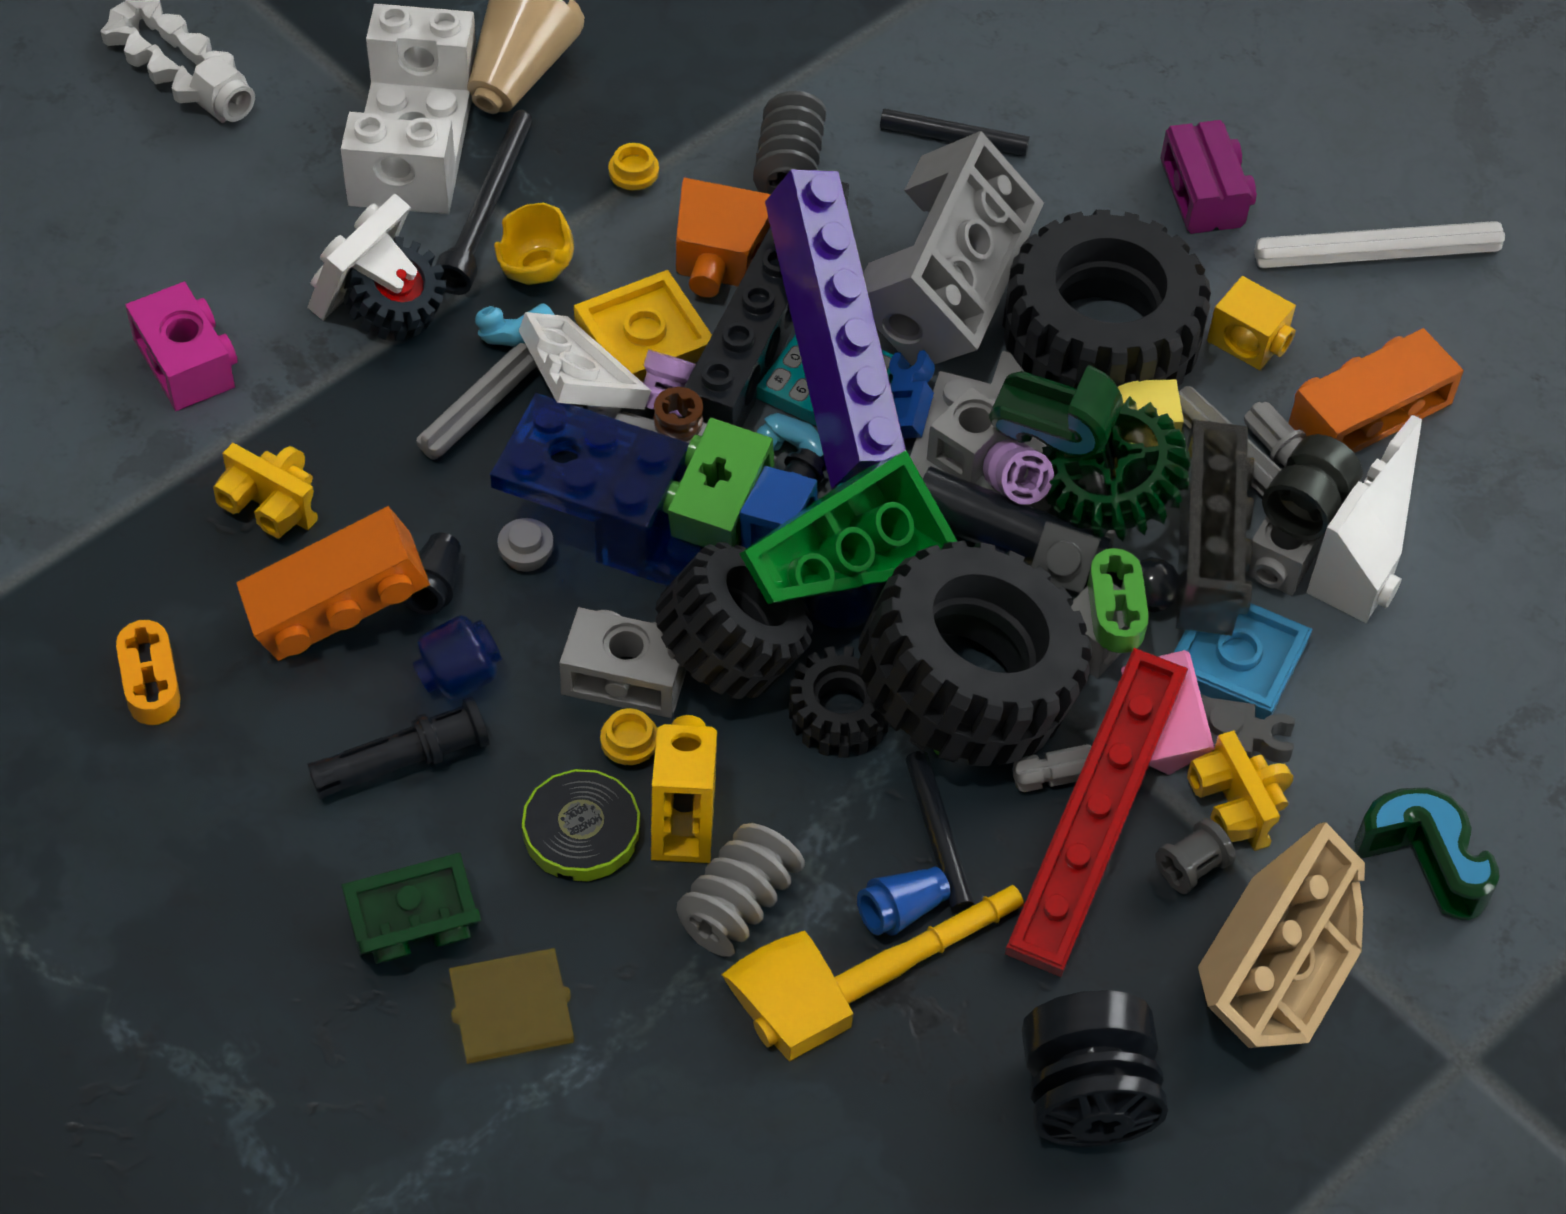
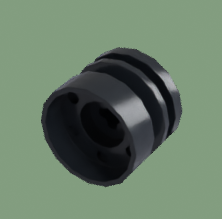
M1110 990L1081 991L1056 997L1034 1008L1024 1018L1021 1031L1026 1067L1034 1077L1030 1086V1097L1035 1104L1033 1110L1034 1126L1042 1138L1059 1145L1076 1147L1107 1146L1130 1141L1147 1134L1165 1121L1169 1109L1166 1094L1161 1088L1164 1081L1163 1073L1157 1062L1154 1061L1158 1051L1153 1012L1145 1000L1130 993Z

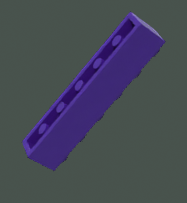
M791 169L767 198L765 205L831 489H835L840 483L848 481L868 467L906 449L839 172Z

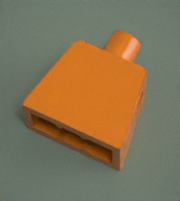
M684 177L676 236V271L680 275L690 277L689 288L692 292L701 297H714L718 294L721 283L739 286L770 228L765 201L771 194Z

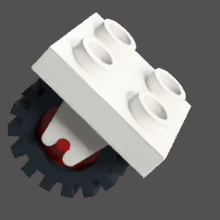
M394 193L381 207L375 203L371 204L354 224L356 230L347 239L339 235L323 251L320 260L324 262V265L317 271L310 282L314 287V291L307 306L321 320L324 321L345 300V305L353 304L349 312L352 319L356 320L363 316L364 320L361 328L369 332L374 325L380 328L377 337L385 340L389 331H394L395 341L404 340L408 331L413 338L421 333L423 327L427 329L432 323L444 298L443 293L446 289V280H440L444 270L441 264L431 267L435 255L430 250L423 256L418 253L421 246L420 243L413 240L410 248L403 247L404 237L398 236L411 208L406 202Z

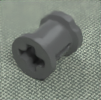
M1204 818L1194 824L1193 833L1175 845L1166 843L1155 853L1156 864L1160 873L1173 889L1182 894H1187L1193 890L1199 878L1216 867L1222 869L1234 863L1236 858L1235 849L1226 832L1219 824L1208 818Z

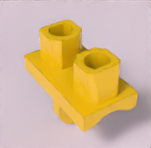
M232 443L222 453L226 471L213 486L218 506L235 514L240 513L251 500H254L261 504L254 511L256 523L263 531L277 539L281 538L296 524L309 530L318 521L317 513L311 509V500L314 493L313 486H311L313 476L303 470L305 455L302 451L289 446L280 451L277 456L269 451H265L259 457Z
M1234 730L1220 734L1217 737L1213 752L1206 753L1190 762L1187 779L1195 795L1200 798L1223 791L1228 802L1214 806L1210 818L1220 825L1231 842L1248 839L1254 851L1269 847L1272 840L1268 832L1279 821L1280 815L1278 811L1288 806V801L1283 792L1292 784L1293 775L1286 764L1268 765L1263 755H1256L1249 759Z

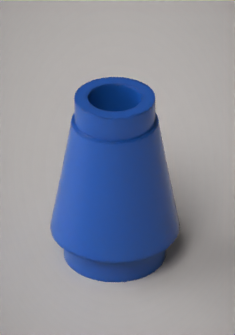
M936 866L929 869L873 878L868 881L866 888L858 892L857 906L860 916L870 932L875 935L886 933L894 936L941 902L948 900L950 897V886L943 871Z

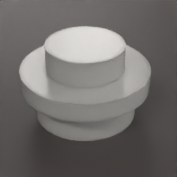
M521 518L509 522L501 529L497 540L498 551L503 560L513 569L523 572L533 571L543 566L550 557L554 547L553 535L548 526L541 521L531 518Z

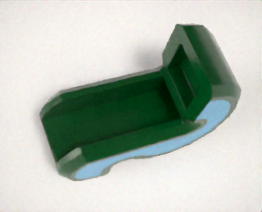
M1090 365L1086 367L1077 389L1020 371L1011 373L1006 377L990 411L989 419L999 433L1012 440L1024 443L1030 442L1032 437H1034L1051 449L1066 455L1083 458L1103 452L1124 403L1122 394L1115 382L1104 372Z
M1428 787L1400 788L1385 793L1374 800L1363 817L1354 841L1356 854L1361 859L1393 852L1403 846L1411 845L1441 912L1460 920L1476 918L1486 909L1500 877L1495 857L1489 851H1482L1479 855H1472L1468 852L1472 827L1467 812L1451 796Z

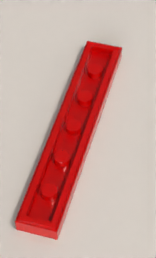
M1133 648L1006 946L1005 955L1062 977L1181 690L1188 668Z

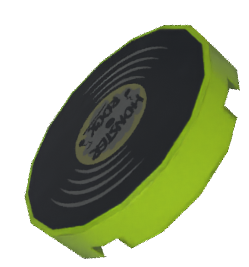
M574 769L553 775L534 789L524 806L522 836L529 856L545 872L556 877L560 873L564 876H573V881H592L609 876L626 864L635 851V844L640 835V811L634 795L618 779L600 771Z

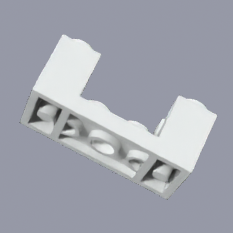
M374 4L366 37L371 77L364 113L349 111L341 145L348 206L368 208L371 204L375 203L381 207L395 193L411 207L409 211L449 214L472 102V96L467 89V84L476 53L474 12Z

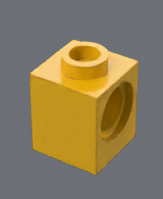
M1241 276L1215 306L1207 341L1260 371L1274 354L1281 357L1290 346L1296 332L1294 328L1290 327L1296 305L1250 279Z

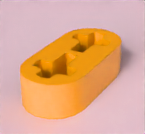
M138 620L129 623L120 631L116 642L128 709L131 716L138 722L146 725H159L169 721L176 715L181 701L169 637L165 628L158 622ZM150 643L152 661L141 663L138 653L140 644ZM156 681L159 700L147 702L145 683Z

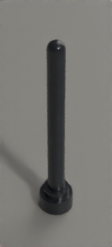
M518 110L514 113L455 247L441 253L437 259L435 266L441 264L444 270L440 280H446V289L444 291L446 293L463 295L468 293L478 273L474 254L532 123V116L526 110Z

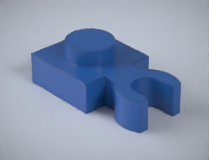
M922 350L917 355L916 363L910 367L902 353L898 352L892 356L889 370L893 375L890 387L903 439L922 438L934 395L927 382H929L934 374L935 364L927 352Z

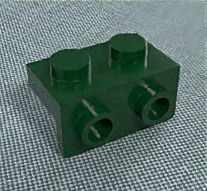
M460 852L341 884L359 956L373 953L376 964L412 954L409 946L411 942L433 937L435 947H440L471 938L469 926L476 925L481 921L479 910L475 908Z

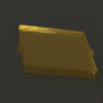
M555 948L449 968L456 1008L451 1012L452 1021L460 1025L467 1064L574 1043V1035L567 1007L571 994L570 989L562 984Z

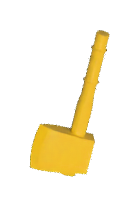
M1010 885L990 897L984 896L981 902L934 927L928 926L927 931L886 949L835 977L805 930L782 937L758 948L740 959L721 975L754 1020V1028L766 1047L775 1045L790 1062L852 1028L854 1013L849 1006L851 1002L898 978L928 957L938 952L943 953L945 948L993 922L999 923L1000 918L1024 906V900L1019 890L1014 885Z

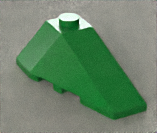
M907 450L868 467L836 487L739 554L766 602L773 604L887 582L895 568L905 558L915 556L917 551L934 545H938L942 549L944 543L958 541Z

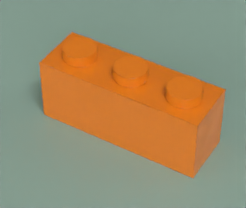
M1422 328L1404 338L1397 336L1391 339L1380 350L1363 358L1354 357L1350 359L1339 370L1321 379L1314 377L1306 381L1295 394V401L1288 423L1294 430H1303L1307 436L1319 434L1337 439L1356 453L1399 431L1411 415L1423 419L1451 405L1464 370Z
M389 506L236 582L254 637L278 661L288 656L300 654L306 651L310 645L340 630L352 628L362 619L389 605L404 602L413 593L430 585L410 531Z

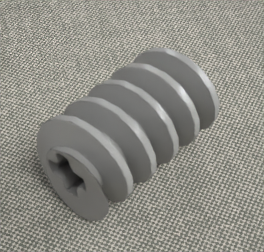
M755 823L742 824L734 832L733 841H728L720 849L719 858H714L706 866L705 875L699 876L692 883L691 892L684 894L678 900L676 911L679 920L687 933L699 945L717 955L731 957L735 954V950L729 939L743 942L750 936L749 928L745 922L754 925L761 922L763 911L760 906L770 908L777 902V893L774 889L785 890L791 884V876L788 872H800L805 867V860L800 851L780 833Z

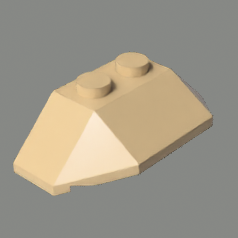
M1326 822L1317 824L1251 879L1198 966L1208 1007L1248 1048L1309 1043L1362 952L1363 901L1360 881H1364L1365 862Z

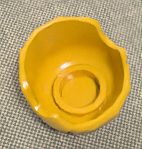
M544 202L526 204L503 218L502 240L500 243L495 242L494 248L497 262L507 278L526 285L549 282L556 279L569 265L574 253V239L560 208Z

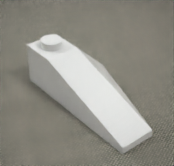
M1411 415L1390 441L1382 459H1376L1371 465L1365 482L1358 481L1328 525L1306 592L1364 623H1367L1377 605L1384 608L1389 606L1402 581V578L1394 575L1402 553L1422 422L1421 418Z

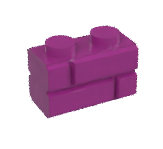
M1221 120L1199 122L1197 126H1193L1192 123L1170 126L1165 132L1160 159L1187 231L1190 234L1211 232L1216 227L1219 230L1241 228L1246 224L1249 208L1255 204L1257 194L1254 178L1252 175L1244 176L1242 171V150L1238 139H1230L1226 127Z

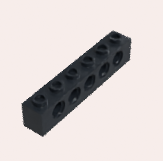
M841 182L848 209L849 184ZM771 226L684 386L696 392L702 399L703 422L706 424L711 417L741 428L743 427L757 400L758 384L778 359L794 328Z

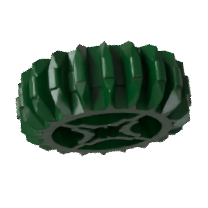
M1129 396L1123 404L1103 452L1082 458L1066 455L1048 446L1042 447V454L1049 459L1054 471V478L1049 481L1052 486L1048 494L1045 495L1048 504H1051V507L1055 508L1057 517L1071 521L1072 525L1077 528L1089 529L1092 527L1095 536L1103 537L1109 530H1115L1116 536L1123 542L1127 534L1126 529L1136 527L1137 531L1145 536L1148 530L1147 521L1153 519L1165 524L1167 518L1165 507L1179 509L1180 502L1182 501L1180 491L1188 490L1190 483L1188 471L1190 470L1191 459L1189 451L1185 449L1187 447L1185 436L1180 432V429H1175L1174 421L1169 417L1168 413L1158 416L1157 409L1151 402L1138 410L1136 402ZM1115 457H1118V467H1117V468H1115V462H1114ZM1113 469L1116 471V479L1114 481L1112 479ZM1092 493H1101V494L1106 495V496L1096 495V494H1092Z

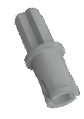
M1268 402L1255 403L1244 416L1245 425L1271 452L1270 459L1277 465L1281 463L1286 467L1288 457L1298 443L1307 436L1303 430H1294Z

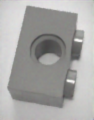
M578 607L559 662L561 694L672 718L687 669L684 666L681 667L673 658L675 656L673 652L666 648L661 639L663 632L657 628L656 622L650 623L622 617L609 610L594 611ZM621 657H633V659H629V660H623V659H619V658H621Z

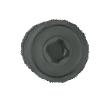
M1319 434L1306 436L1298 443L1288 457L1286 467L1277 473L1265 490L1262 498L1264 513L1272 524L1294 538L1302 540L1319 539L1325 534L1328 525L1358 481L1361 482L1363 475L1361 462L1349 447L1337 439Z

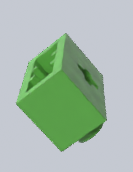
M710 417L702 436L694 435L691 439L685 456V466L687 469L681 482L673 481L665 497L663 511L668 513L672 537L702 547L709 544L715 546L718 542L728 543L734 547L736 544L739 545L741 541L740 511L764 466L774 467L773 438Z

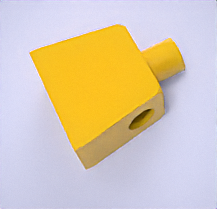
M693 715L677 717L672 722V725L663 724L657 728L652 779L651 860L711 862L717 730L706 726L702 719ZM674 794H694L693 811L679 812L673 808Z

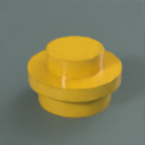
M627 143L620 146L609 161V177L614 184L623 189H645L651 186L659 176L657 158L653 155L650 148L640 143Z
M632 708L621 709L612 714L604 723L600 733L601 748L612 761L622 765H636L645 762L655 753L657 727L644 712Z

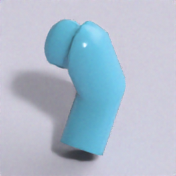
M544 303L528 311L531 313L554 315L550 307ZM486 307L475 316V323L479 327L478 335L488 344L516 347L519 343H525L519 333L524 315L518 319H504L500 308Z
M774 413L765 417L766 423L757 429L756 433L773 438L774 451L779 450L782 444L787 441L797 449L806 448L815 452L825 463L818 431L810 423L780 413Z

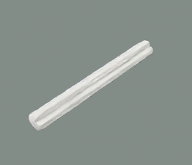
M1490 221L1264 237L1256 241L1254 254L1258 267L1276 268L1497 252L1502 249L1505 233L1501 223Z

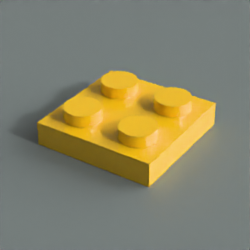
M668 269L574 305V319L579 327L641 382H644L647 373L643 364L648 350L696 363L712 336Z

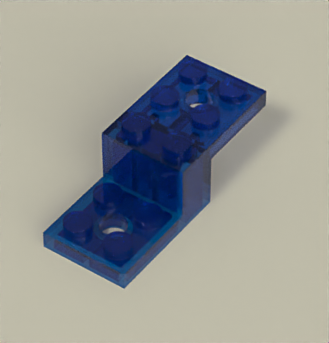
M538 393L534 395L490 473L491 488L595 522L597 563L668 586L698 552L704 548L672 537L668 513L663 511L665 497L673 481L681 482L687 469L685 466V456L689 443L571 404L557 403L555 399ZM560 451H571L579 456L578 459L571 460L568 463H558L551 459L552 455Z

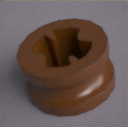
M671 387L662 391L654 402V426L657 433L664 439L673 442L689 441L694 435H698L703 425V403L700 396L693 390L685 387ZM678 410L682 416L687 417L679 419L675 413L669 412Z

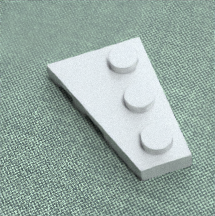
M525 312L519 333L557 403L596 406L608 412H619L621 408L645 409L651 389L568 316Z

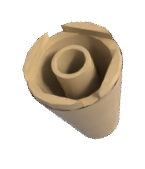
M489 0L467 84V89L472 96L473 103L481 110L491 114L510 111L579 37L584 28V15L579 5L574 0H569L568 4L563 0Z

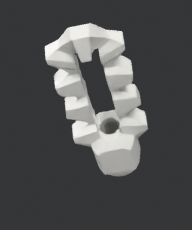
M125 0V2L110 9L108 22L100 31L103 43L107 46L125 45L124 53L126 60L133 66L139 67L148 63L149 77L155 84L173 81L171 88L175 101L178 103L197 102L221 123L227 120L230 122L239 121L251 111L255 102V93L248 86L245 76L236 69L233 55L229 52L212 51L210 39L201 33H188L187 24L181 15L163 14L160 0ZM141 19L144 20L151 30L156 29L159 31L161 37L174 48L178 46L182 53L196 64L193 76L187 72L183 65L178 66L165 56L159 46L156 44L151 45L139 34V21Z

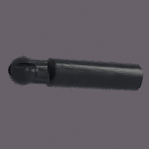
M930 466L923 477V481L955 536L975 544L981 542L995 545V551L1003 554L1013 551L1025 557L1023 562L1027 565H1032L1047 521L1095 536L1090 529L1077 528L1070 521L1027 504H1018L1000 493ZM1098 537L1101 538L1096 554L1105 549L1113 548L1110 537ZM1150 557L1139 561L1143 572L1148 612L1156 613L1173 605L1181 587L1180 578L1175 567L1160 558ZM1107 572V574L1111 575L1113 584L1122 587L1123 580H1119L1117 572Z

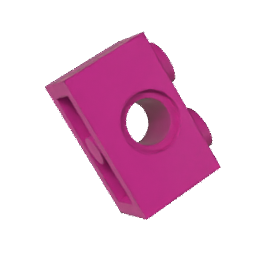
M185 281L125 304L133 340L175 411L235 388L231 366L237 364L238 360L234 347L225 333L217 335L214 330L216 327L215 319L207 301L204 298L196 300Z

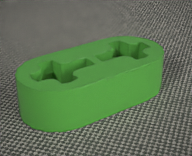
M1105 549L1096 554L1092 560L1088 577V594L1093 633L1096 641L1103 648L1111 652H1132L1133 648L1137 649L1140 647L1144 640L1149 617L1142 567L1139 560L1132 553L1124 549ZM1107 572H1117L1119 580H1123L1121 590L1113 589L1112 577ZM1115 611H1122L1123 622L1125 626L1129 627L1128 630L1119 629L1117 622L1113 621Z

